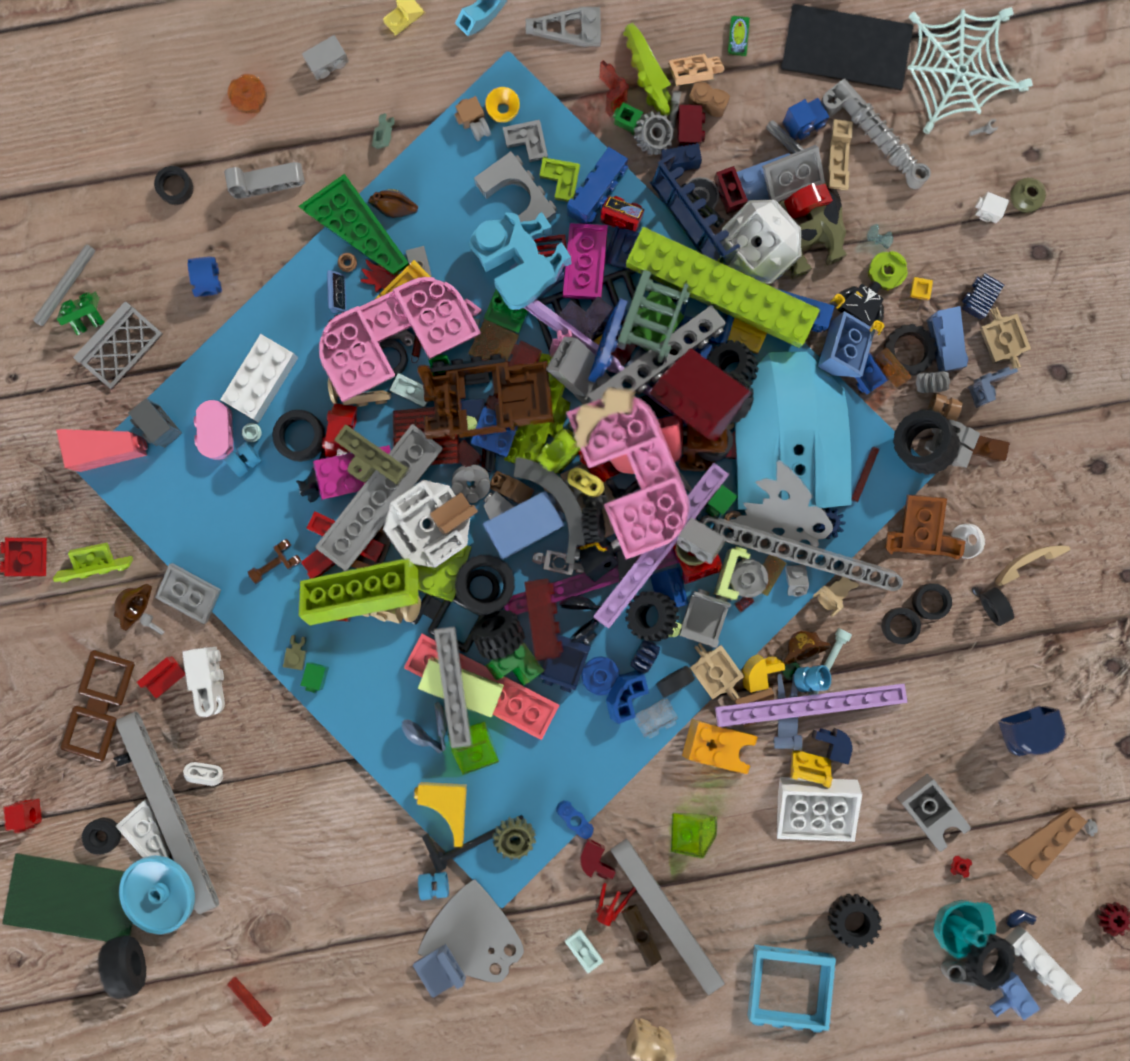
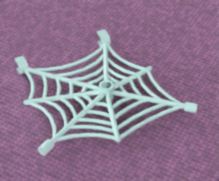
M1012 7L1003 9L998 13V16L989 18L974 17L965 13V10L962 9L958 17L944 25L924 24L920 21L921 18L915 11L909 15L911 21L918 25L919 42L916 55L911 65L907 68L911 71L927 108L930 122H927L925 125L924 133L930 134L934 127L933 123L953 113L977 111L980 114L982 105L999 92L1019 88L1020 92L1028 91V87L1033 86L1031 78L1017 83L1007 71L1000 56L998 46L999 26L1001 21L1010 20L1009 16L1013 15ZM965 17L977 21H996L992 27L981 28L965 24ZM960 19V25L954 31L947 34H931L927 29L944 28ZM964 27L988 32L984 37H973L964 34ZM995 28L997 57L1002 69L1011 81L1005 80L997 72L991 61L989 37ZM960 29V36L954 40L938 42L934 38L948 37ZM923 31L928 36L926 50L919 64L914 66L920 53ZM964 37L982 41L978 46L964 44ZM960 40V46L954 50L946 51L941 46ZM930 41H932L934 48L925 66H921L927 56ZM985 42L988 62L998 78L991 77L984 68L981 59V47ZM964 47L975 49L970 56L964 53ZM938 48L941 52L938 61L933 67H928ZM959 50V54H957L956 56L949 55V53H954ZM977 53L978 61L985 75L980 74L975 66L973 58ZM944 55L948 60L947 65L944 68H936ZM959 57V66L953 59ZM964 57L968 58L965 64H963ZM970 62L976 73L969 72L968 65ZM950 63L955 69H948ZM914 70L920 71L928 86L936 111L933 117L924 90ZM923 71H930L940 88L943 100L938 107L931 85ZM935 72H941L948 86L946 94ZM945 73H953L955 79L951 85ZM966 76H971L974 78L967 81ZM978 78L983 79L977 82L972 88L970 87L969 84ZM987 80L993 82V83H991V84H988V85L985 86L984 88H982V89L974 96V94H973L972 91H973L979 84H981V83H983V82H985V81H987ZM999 83L1009 85L994 91L978 105L976 99L989 87ZM965 86L967 89L966 92L951 93L954 87ZM969 94L971 98L952 101L944 105L950 96ZM973 102L975 107L953 110L937 118L941 110L956 103Z

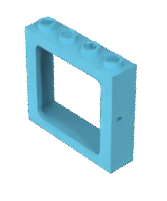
M754 945L747 1014L750 1022L758 1026L772 1024L776 1028L791 1026L795 1030L808 1028L819 1033L823 1032V1030L829 1031L836 962L833 954ZM763 959L821 965L817 1009L814 1015L759 1008Z

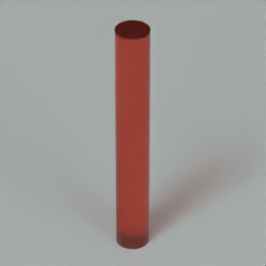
M872 447L851 498L854 502L859 501L879 452V449L876 447Z

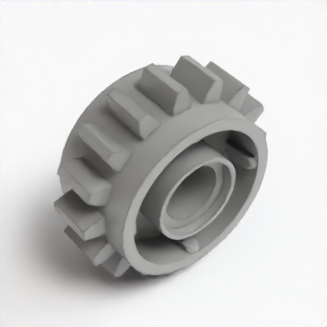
M652 111L642 115L641 119L636 121L637 127L634 128V139L637 141L636 145L642 148V152L648 151V155L661 154L663 149L666 150L667 147L672 145L671 140L674 139V128H672L671 121L666 118V115L661 116L660 112L653 113ZM652 130L655 131L656 137L653 136Z

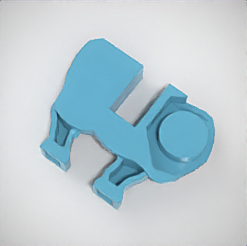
M506 212L502 219L481 223L473 232L468 243L473 253L480 260L485 272L511 258L515 260L518 265L517 267L494 279L497 291L510 310L521 309L531 304L546 287L557 281L564 266L571 265V256L562 243L557 245L555 253L551 257L546 258L538 254L534 240L542 238L544 235L549 236L552 234V227L542 212L538 214L535 220L520 222L517 214Z

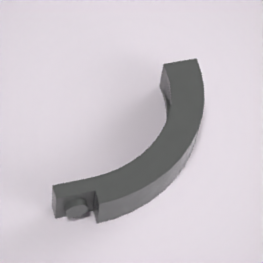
M516 457L514 477L527 479L541 485L561 505L569 528L566 563L575 564V560L579 561L580 549H577V545L585 546L584 533H582L583 527L581 526L582 511L575 495L554 472L548 471L543 465L534 461Z

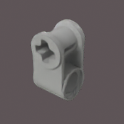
M949 959L942 963L941 972L950 981L978 986L970 981L969 976L966 974L965 962L967 961ZM956 968L955 972L950 975V970Z

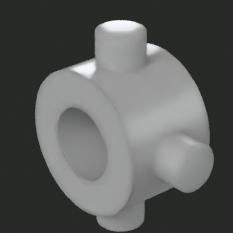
M1088 819V822L1085 824L1086 832L1090 836H1095L1094 833L1098 831L1095 821Z

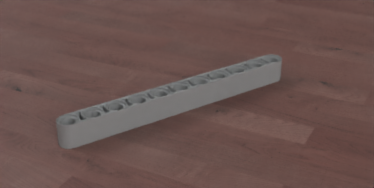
M711 515L703 516L700 519V523L703 525L707 522H713L714 526L711 530L723 536L725 541L890 591H897L903 585L902 578L891 569ZM731 527L732 532L729 535H724V529ZM744 533L751 534L748 540L741 539ZM768 538V544L765 546H761V540ZM787 544V548L784 551H778L780 545ZM804 549V555L797 557L798 551ZM818 555H823L822 561L815 562ZM838 560H841V565L837 568H834V563ZM855 566H859V570L856 573H852V569ZM877 571L876 577L871 579V573ZM891 577H895V581L888 584V580Z
M134 711L117 719L118 730L173 859L186 871L191 879L195 893L194 908L196 912L202 914L218 907L219 899L141 716L137 711Z

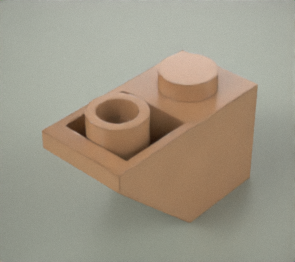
M496 471L490 482L491 490L497 491L500 495L517 504L529 500L534 492L532 488L521 481L499 471Z

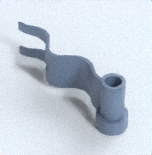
M777 674V699H785L782 675ZM794 674L789 698L797 697L798 695ZM798 717L778 719V737H774V749L802 751V735H798Z

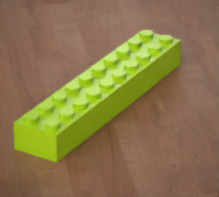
M645 227L642 228L626 261L627 268L640 274L643 273V270L651 272V279L674 290L682 292L684 284H687V292L690 293L689 297L708 306L712 305L715 309L798 348L804 345L820 309Z

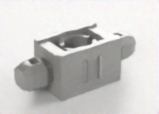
M547 550L546 556L543 553H534L532 561L540 565L544 563V570L571 576L573 570H576L577 573H585L580 561L578 563L575 562V564H569L568 571H564L566 565L563 568H557L552 563L553 568L549 567L552 555H556L553 558L554 561L556 558H563L566 563V553Z

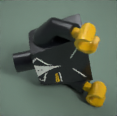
M872 281L868 287L863 284L859 287H849L836 294L830 300V303L833 301L837 303L838 306L836 308L840 313L845 311L871 326L869 331L872 332L873 329H876L878 331L877 335H880L884 329L883 297L877 294L882 286L878 282Z

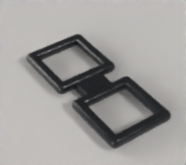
M425 594L421 601V608L417 618L410 623L418 624L422 615L431 618L433 621L428 628V632L435 636L434 630L438 628L451 601L444 599L441 602L433 598L432 595ZM456 595L454 603L466 609V607L459 602L460 600ZM476 614L479 616L476 622L486 615ZM472 630L464 643L457 640L458 649L465 653L469 651L474 642L471 636Z

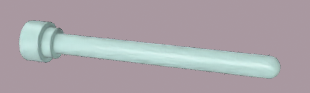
M840 628L835 633L836 642L824 664L829 671L842 645L846 644L847 641L849 642L852 634ZM811 691L809 695H816L819 691Z

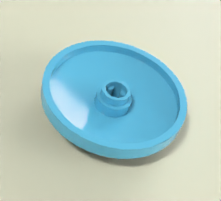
M156 855L141 858L129 866L120 881L119 897L125 914L133 924L148 933L166 934L173 932L188 920L193 911L195 893L191 879L178 863L169 858Z

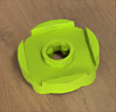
M895 251L881 252L871 261L868 276L871 281L878 282L882 286L881 289L889 291L897 288L905 281L908 275L907 262L901 254ZM890 266L892 274H886L884 267L888 268Z

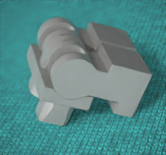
M948 420L957 431L960 439L958 456L951 465L967 468L973 453L969 449L975 448L980 433L964 426L960 422ZM937 428L931 429L934 434L933 439L928 440L925 444V449L932 453L939 447L943 437L942 430Z

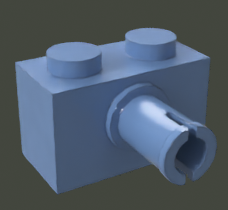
M1011 971L1009 974L1011 975L1010 978L1006 979L1002 986H998L1003 993V997L989 1007L996 1017L1012 1008L1016 1014L1023 1020H1026L1039 1011L1040 1008L1018 975Z

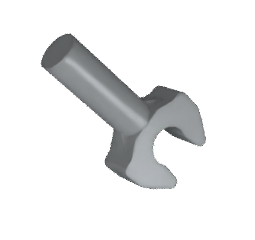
M676 90L673 91L669 115L672 128H675L681 91Z

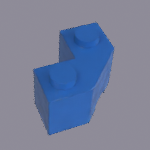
M635 670L620 675L606 699L610 718L617 724L636 718L631 699L649 694L644 674Z

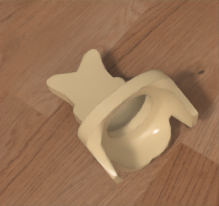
M842 576L839 581H835L831 586H823L813 597L819 595L818 600L820 604L827 610H834L830 614L833 617L844 608L842 599L848 595L851 589L857 588L859 584Z

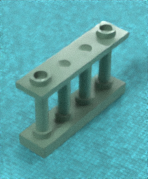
M643 270L621 331L617 348L625 350L626 344L630 345L633 343L659 352L658 361L662 362L663 357H668L671 349V346L668 345L682 303H687L690 293L687 292V284H684L683 290L680 292L653 283V280H650L651 272ZM651 290L678 299L679 302L676 310L646 300L644 297L645 291L649 292ZM639 308H647L673 317L670 327L640 318V315H637ZM638 325L667 335L664 344L661 345L634 336V333H631L632 327H637Z

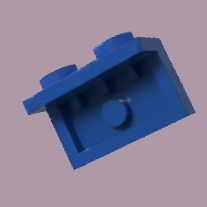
M869 352L863 375L855 377L858 381L856 383L857 387L862 393L865 392L866 394H869L889 380Z

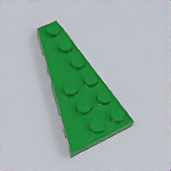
M345 173L298 206L306 214L392 275H397L409 265V262Z

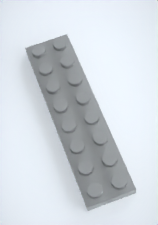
M412 424L389 453L391 457L409 469L399 485L375 470L315 548L343 570L348 571L385 524L390 502L415 486L443 448L432 439H426L425 434Z

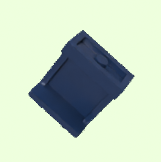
M554 633L542 667L544 671L539 675V678L542 679L544 684L552 686L555 683L560 685L561 690L571 693V690L576 691L591 646L582 642L572 643L570 638Z

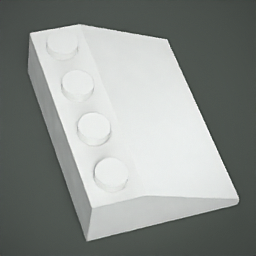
M780 777L777 839L855 842L862 798L858 780L832 779L831 787L827 788L823 787V784L800 778L796 780L791 777Z

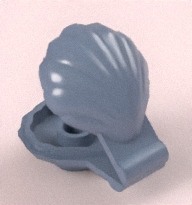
M436 701L434 703L438 737L441 739V744L428 736L418 724L409 719L402 721V729L405 736L412 743L419 746H431L437 753H441L446 749L444 737L448 722L446 710Z

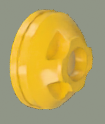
M495 88L487 95L485 102L486 111L497 122H509L519 112V97L510 88ZM501 104L509 107V110L504 114L498 111V107Z

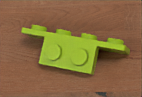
M108 542L73 549L68 552L73 568L57 571L53 581L64 583L73 578L80 577L84 579L92 574L99 573V575H103L116 569L118 571L126 570L131 565L133 557L113 559Z

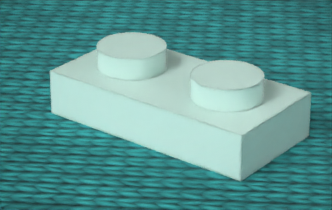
M399 373L397 374L390 391L425 408L428 402L424 401L423 385Z
M581 928L565 939V943L587 973H590L604 962Z

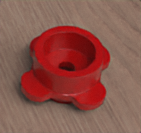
M955 856L951 864V873L967 878L970 875L969 868L972 865V861L968 858L963 859Z

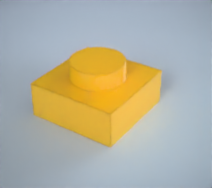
M914 277L912 279L910 297L928 301L931 297L933 280Z

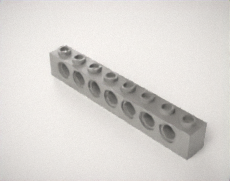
M712 305L671 335L668 345L671 346V349L677 351V355L669 353L668 357H663L662 366L657 367L653 364V361L659 359L660 353L649 350L589 394L587 398L588 403L603 398V393L608 388L624 389L622 387L624 382L631 384L632 388L628 390H634V394H641L648 388L647 384L650 382L656 383L662 376V373L668 370L690 348L693 350L696 348L702 349L709 343L707 340L711 337L717 338L724 332L723 328L726 322ZM703 326L707 328L708 332H701L699 330V327ZM684 338H690L693 343H685ZM644 371L647 377L641 378L637 372Z

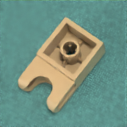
M634 1019L626 1038L627 1053L630 1057L637 1061H675L676 1054L669 1031L661 1026L656 1028L645 1019Z

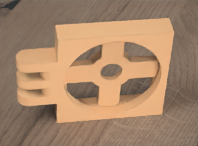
M705 54L668 60L669 69L676 86L714 79L713 74L724 71V66L719 57L707 58ZM707 69L705 72L697 73L698 70ZM680 73H689L688 75L683 76L678 75Z

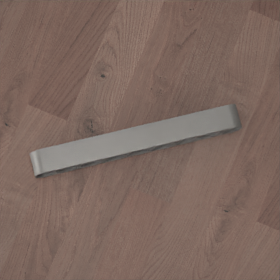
M626 838L610 849L706 993L711 995L725 985L723 979L628 839Z

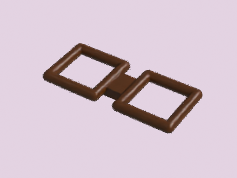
M96 650L90 652L78 689L80 695L90 698L86 708L80 706L72 708L60 746L61 750L99 762L105 760L117 720L116 717L107 715L110 704L117 706L123 704L135 666L133 661ZM96 659L125 667L116 697L88 689ZM79 715L108 723L99 753L70 744Z

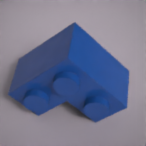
M819 98L809 103L804 99L788 108L782 123L791 138L795 141L798 139L801 141L807 138L810 132L814 130L817 132L826 126L829 115Z

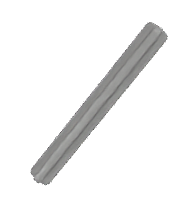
M87 244L83 247L33 318L34 322L41 326L46 323L95 253V249Z

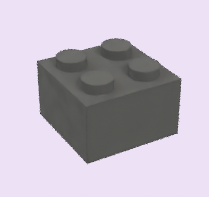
M147 398L128 412L132 418L130 420L137 429L141 428L144 432L142 436L150 444L153 443L155 446L159 445L165 448L182 434L161 406Z

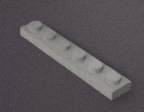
M455 627L435 629L451 748L471 746L472 741Z

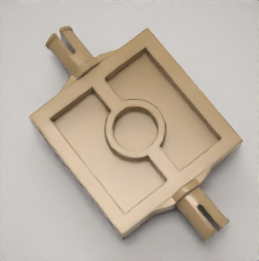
M998 307L990 310L994 321L980 327V331L992 362L1010 360L1013 369H1018L1021 365L1017 356L1030 350L1031 347L1018 314L1010 317H1001Z
M701 643L698 646L696 645L694 648L701 657L689 668L709 696L714 699L718 695L727 692L732 701L738 699L739 696L733 687L744 676L722 645L709 652L704 649Z

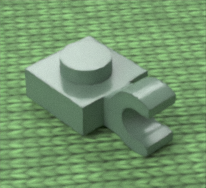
M386 113L379 115V126L374 130L372 146L377 149L388 147L391 141V126L394 125L395 119L391 117L386 121Z

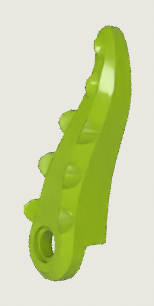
M630 23L626 25L623 35L628 38L626 46L632 52L631 65L637 69L638 85L644 87L648 95L646 103L650 106L653 105L656 112H660L661 116H669L670 108L668 103L672 98L667 87L671 83L659 66L642 33L635 24Z

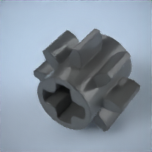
M604 490L598 497H590L588 495L582 497L586 508L600 506L603 509V504L608 503Z

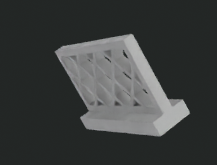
M125 301L73 358L86 367L107 387L113 389L163 333L142 316L131 304ZM133 314L139 317L140 326L129 327V318ZM126 329L127 340L116 341V332ZM129 329H140L141 340H130ZM143 329H152L157 334L152 339L144 340ZM141 342V351L131 354L130 343ZM113 343L114 354L103 355L104 345ZM117 343H127L128 354H117ZM128 356L129 364L126 367L118 368V357ZM100 357L101 368L93 369L88 363L92 358ZM104 357H114L115 368H104ZM115 370L116 378L110 383L105 379V371Z

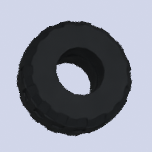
M124 935L110 939L105 942L99 951L98 973L104 991L112 998L123 999L134 996L145 985L146 960L140 943L134 937Z

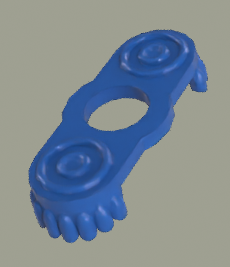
M567 800L558 803L556 807L557 814L566 822L568 828L574 830L583 839L590 838L593 835L594 828L592 824L588 823L584 815L577 811L571 805V802ZM579 816L581 818L580 825H571V818Z

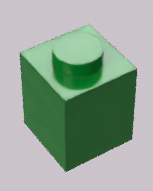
M313 662L306 663L300 686L306 687V691L316 693L317 690H323L329 667Z

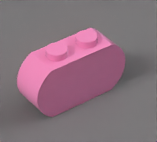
M209 400L203 402L197 408L196 416H194V426L197 428V435L194 438L195 445L202 455L214 460H222L234 450L232 411L219 401Z

